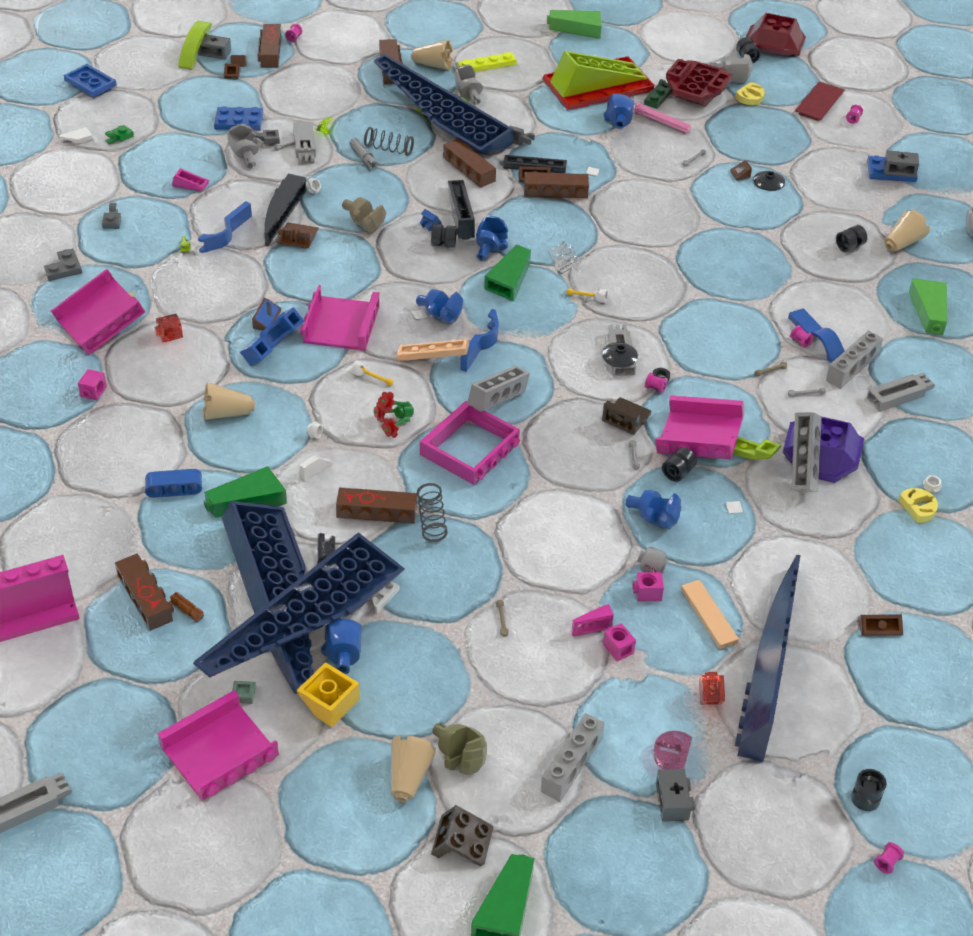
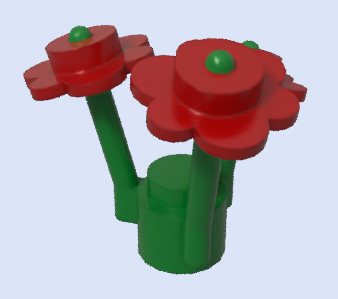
M383 392L382 396L378 398L376 407H374V416L377 418V421L384 422L381 427L386 435L396 438L398 436V426L410 421L414 414V408L409 401H395L392 392ZM385 413H395V416L401 420L395 423L394 419H384Z

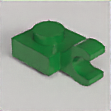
M125 125L105 132V135L110 137L106 139V142L109 144H113L117 140L122 142L134 137L133 131Z

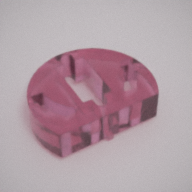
M668 731L661 734L656 739L653 750L656 764L662 770L684 769L692 737L681 731ZM660 747L678 751L679 754L661 750Z

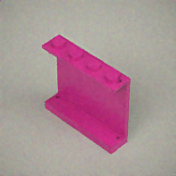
M105 269L53 308L51 313L80 347L90 355L144 314L145 310L136 298L133 299L113 278L109 270Z
M318 285L316 292H313L312 303H309L308 314H305L304 325H301L300 328L303 343L366 351L380 307V292H372L370 302L322 296L321 285Z
M670 395V413L661 438H655L657 453L673 454L679 447H686L696 457L731 460L744 418V402L741 400Z
M64 555L0 572V642L80 619Z
M235 690L157 733L161 749L201 801L216 795L218 791L228 785H233L238 779L253 773L258 767L273 761L279 755L278 742L275 740L270 743L240 706L239 695Z

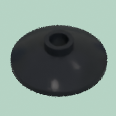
M761 171L754 176V183L763 190L776 191L784 187L785 179L777 172Z
M615 342L604 347L602 357L607 364L624 368L633 365L637 361L638 353L633 346L627 343Z

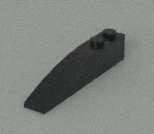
M288 173L280 186L276 188L265 218V246L270 245L277 235L279 228H282L306 193V177Z
M464 180L448 181L453 219L455 226H457L458 239L468 240L475 238V218Z

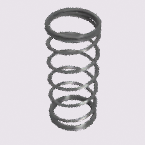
M372 127L367 128L364 135V145L366 147L373 145L375 149H378L381 146L384 151L389 148L390 152H394L390 149L393 132L389 135L388 147L383 149L382 143L385 137V130L381 133L379 147H375L374 142L377 136V128L374 131ZM369 130H371L370 140L367 144V135ZM399 133L395 150L397 149L398 154L405 152V155L409 156L414 147L413 136H406L404 150L400 153L398 145L401 134ZM410 139H411L410 150H409V152L407 153L408 144H409V141H410Z
M426 483L417 489L422 536L426 541L438 542L443 540L448 534L447 526L445 525V511L442 509L444 506L441 501L443 498L442 489L438 484ZM426 486H435L440 490V492L430 491L422 496L419 495L421 489ZM428 493H438V496L432 499L422 498ZM435 500L438 501V502L432 503V504L426 503V502H431V501H435ZM439 502L442 504L441 507H430L426 510L422 508L424 504L435 505ZM432 508H439L436 511H427ZM440 510L443 511L442 515L436 514L428 516L427 518L423 516L425 512L434 513ZM432 516H441L437 519H428ZM444 519V523L436 522L429 525L424 523L425 520ZM443 527L445 529L443 533L436 535L426 532L428 528ZM424 533L430 536H440L442 534L444 535L438 539H429L424 535Z

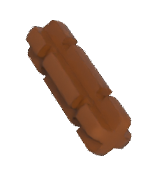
M175 592L170 596L171 603L178 606L188 616H191L193 620L198 622L203 619L204 612L179 592Z

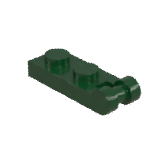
M660 79L658 85L644 99V105L658 109L672 93L668 82Z

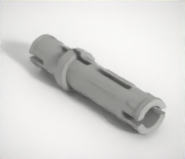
M357 138L351 139L352 142H349V144L361 157L362 162L367 164L371 170L376 169L378 162L373 158V154L367 151Z

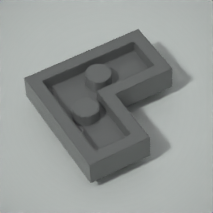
M74 248L57 252L59 262L44 266L48 281L82 274V268Z

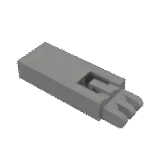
M313 122L293 123L295 152L298 162L302 163V159H305V163H308V159H311V163H314L316 147Z
M609 325L608 344L622 342L632 346L630 331L627 330V325H623L622 329H620V325H616L615 330H613V325ZM636 362L624 368L611 366L613 376H631L636 373Z
M924 373L912 374L870 388L866 398L880 412L924 397L925 392L933 389L935 384L930 382L931 380Z
M63 773L48 779L44 777L0 797V833L58 807V800L72 793Z

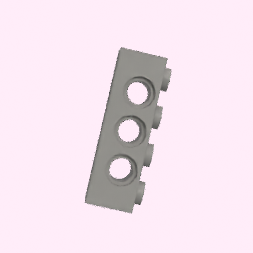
M868 330L829 365L826 381L842 389L879 355L883 338Z
M515 365L473 383L467 404L474 407L475 410L482 412L525 392L530 373Z
M814 412L795 413L791 489L798 492H818L821 416Z
M587 713L584 714L543 774L541 781L542 793L561 802L603 739L605 722Z

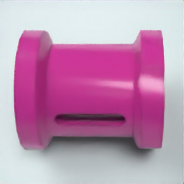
M292 24L285 33L286 39L290 42H295L303 32L302 27L299 24Z
M857 104L851 106L850 111L846 115L847 121L852 124L857 123L863 114V108Z
M800 325L796 326L790 333L791 339L797 340L803 348L808 347L814 338L811 333H806Z
M650 372L645 381V388L650 387L658 390L659 393H663L668 379L656 377Z
M888 842L883 853L874 859V864L883 873L891 874L897 861L904 858V851L893 842Z

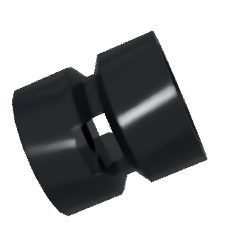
M744 37L738 41L736 50L742 58H744L745 54L749 55L752 63L758 61L761 51L754 41L749 37Z
M433 224L431 245L441 246L444 244L445 247L455 248L457 226L447 225L444 228L441 224Z
M861 225L852 226L837 233L836 244L842 252H848L866 244L868 239L867 232Z
M679 447L662 464V472L669 480L679 482L697 464L696 456L690 449Z
M865 769L858 774L851 794L852 802L858 809L873 811L879 807L887 785L884 775L875 769Z

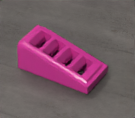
M180 168L173 177L172 185L203 191L208 185L209 180Z
M603 605L573 619L572 636L602 631L612 627L614 614L610 605Z

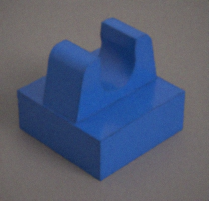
M426 209L423 210L421 213L423 217L420 221L423 228L428 224L426 228L428 231H432L433 224L442 225V222L435 214Z

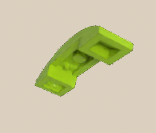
M198 20L191 27L182 46L178 63L179 68L193 70L197 60V51L204 35H208L212 23Z
M738 437L733 454L748 459H769L781 448V444L766 439L760 444Z

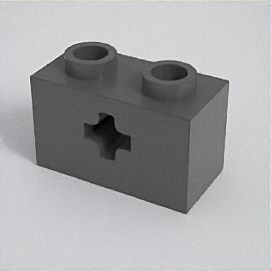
M204 35L198 49V56L226 60L231 52L230 38Z
M886 150L883 163L884 174L916 177L919 167L918 153Z
M685 769L658 770L656 789L662 821L689 820L691 811H694V798L689 796L691 782L690 778H686Z

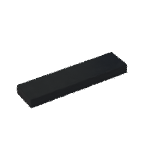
M505 155L503 168L519 170V166L551 167V173H566L567 160Z

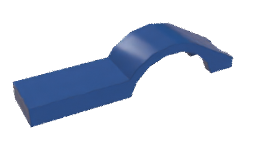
M245 201L224 217L225 229L222 232L201 235L198 241L204 242V245L199 249V252L205 253L228 245L232 240V232L252 217L251 203Z
M804 308L789 313L788 318L795 326L800 325L806 333H811L814 337H818L825 348L827 360L830 363L845 351L837 334L830 328H822Z
M491 309L488 317L491 319L488 328L491 331L481 335H474L469 343L467 355H461L460 370L467 372L479 352L492 347L497 342L499 322L495 309Z

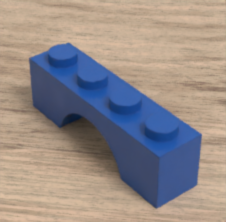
M294 307L279 315L243 348L240 354L250 366L262 361L273 351L272 348L280 340L304 322L303 318Z

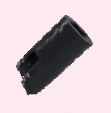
M318 534V564L336 550L335 536H331L329 541H325V534Z

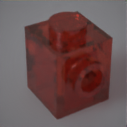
M177 314L156 318L157 326H154L156 336H160L162 343L183 338L182 326Z
M705 672V675L699 678L700 705H722L725 702L724 675H718V672Z

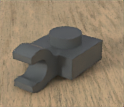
M509 126L513 128L514 144L522 145L524 142L531 145L532 140H535V134H525L524 129Z
M263 130V133L254 132L255 138H259L262 142L264 141V144H280L278 130Z
M109 203V213H104L103 228H120L121 213H118V209H116L117 203Z

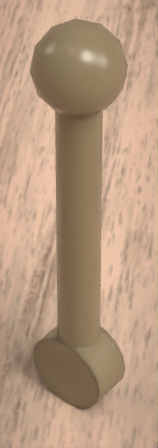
M781 362L777 366L755 370L754 374L755 376H760L762 373L779 368L786 369L787 363Z
M498 600L496 605L499 607L502 626L500 634L506 637L509 630L505 625L504 601Z

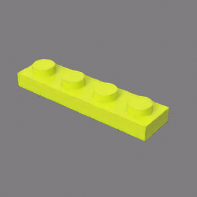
M505 52L499 55L457 62V68L469 64L475 72L517 65V59L512 52Z

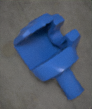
M612 94L607 103V110L604 112L605 120L611 121L618 129L626 127L631 123L633 117L634 100L626 95Z
M486 216L478 226L476 242L481 248L476 257L481 261H486L489 252L494 253L508 248L506 239H508L507 233L509 230L504 220L500 217Z
M432 289L427 296L418 295L416 304L418 306H425L427 313L432 317L452 325L457 321L462 312L463 298L458 292H454L448 298L445 292Z
M645 490L641 497L628 495L626 498L627 508L639 509L640 516L652 524L671 529L679 520L682 507L681 499L676 493H673L672 497L667 499L662 498L657 491Z
M339 619L326 625V642L321 647V653L329 657L337 665L336 669L344 674L350 672V665H354L359 660L361 653L362 626L356 621L349 619Z

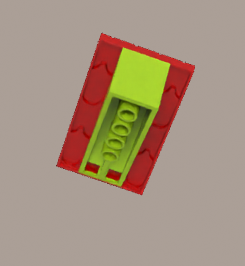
M570 51L563 52L555 72L544 74L542 78L561 103L565 105L567 110L588 107L591 104L605 103L612 94H622L631 97L635 94L649 93L655 87L653 82L629 56L609 59Z

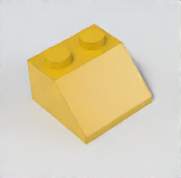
M326 662L297 689L298 695L314 716L331 727L360 700L359 683Z

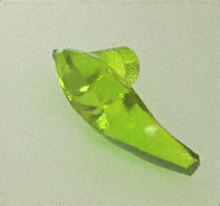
M332 116L323 119L316 130L328 135L330 129L326 128V126H328Z

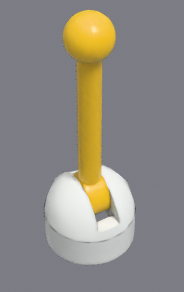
M570 288L566 291L568 295L593 296L600 303H606L608 297V290L599 289L596 293L573 291Z
M355 361L352 366L351 374L363 376L367 374L386 382L388 386L393 385L392 379H386L367 371L365 364L360 361Z

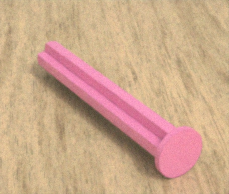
M640 102L635 106V114L639 113L685 133L690 131V124L643 106Z

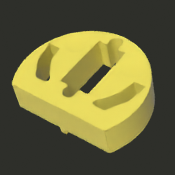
M750 82L736 92L735 99L745 105H758L763 101L765 91L760 85Z
M910 488L903 491L899 497L901 505L917 523H925L935 517L938 502L930 492L919 488ZM925 501L927 502V504H924V505H921V506H918V505H917V504L922 503V502H925Z

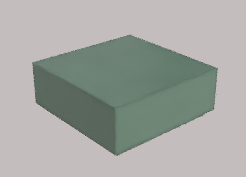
M234 681L232 691L235 690L239 695L240 703L253 704L256 682Z

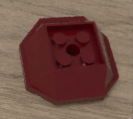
M765 13L755 24L751 25L746 37L754 41L760 51L787 56H799L806 39L796 18Z
M677 59L666 72V80L675 98L705 107L716 96L721 95L732 81L733 76L722 68L698 61H684L683 59Z

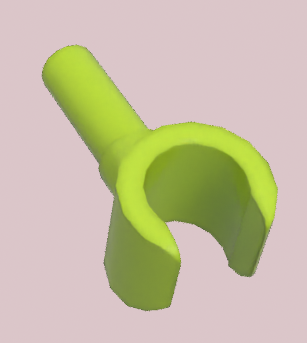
M182 236V242H180L181 252H190L191 243L186 242V236Z

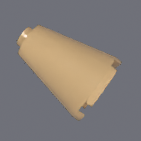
M444 40L415 48L411 53V58L416 64L450 70L453 64V57L450 55V53H453L452 44L450 41Z
M906 210L886 237L885 247L889 251L896 252L925 238L930 231V227L926 226L925 223L927 221L926 218L916 210Z
M213 383L206 384L203 419L211 420L249 415L251 411H254L255 400H252L251 396Z
M401 736L393 738L391 743V794L395 797V800L408 802V800L414 798L435 755L436 748L432 749V743L414 736H408L407 740L401 739Z

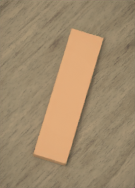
M468 339L400 345L396 357L398 361L467 355L469 341Z
M697 580L682 585L681 591L719 650L738 644L739 638L702 582Z

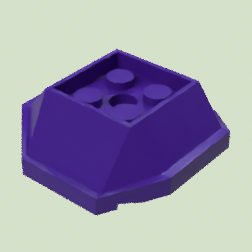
M821 416L819 480L836 483L842 477L858 469L864 438L857 433L851 423ZM795 421L790 422L783 448V453L791 464H793Z

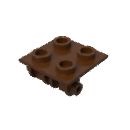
M287 222L285 227L278 230L280 237L277 243L309 248L319 227Z

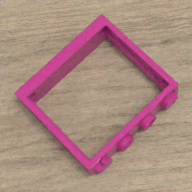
M465 401L420 441V455L475 485L485 477L487 472L494 469L502 458H505L513 448L519 445L520 429L486 411L475 410L474 407L467 404L468 401ZM467 420L504 439L474 468L437 448Z

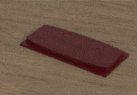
M819 81L795 112L816 121L822 120L845 89Z

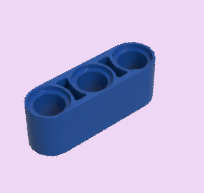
M197 469L149 472L145 476V494L151 498L195 495L202 491V473Z

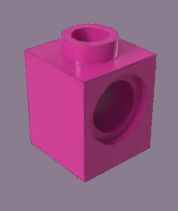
M87 369L78 382L80 397L98 400L107 387L105 373Z
M662 572L637 573L636 581L632 583L633 593L637 594V601H662L664 591Z
M621 623L604 631L603 645L618 662L634 654L636 639Z

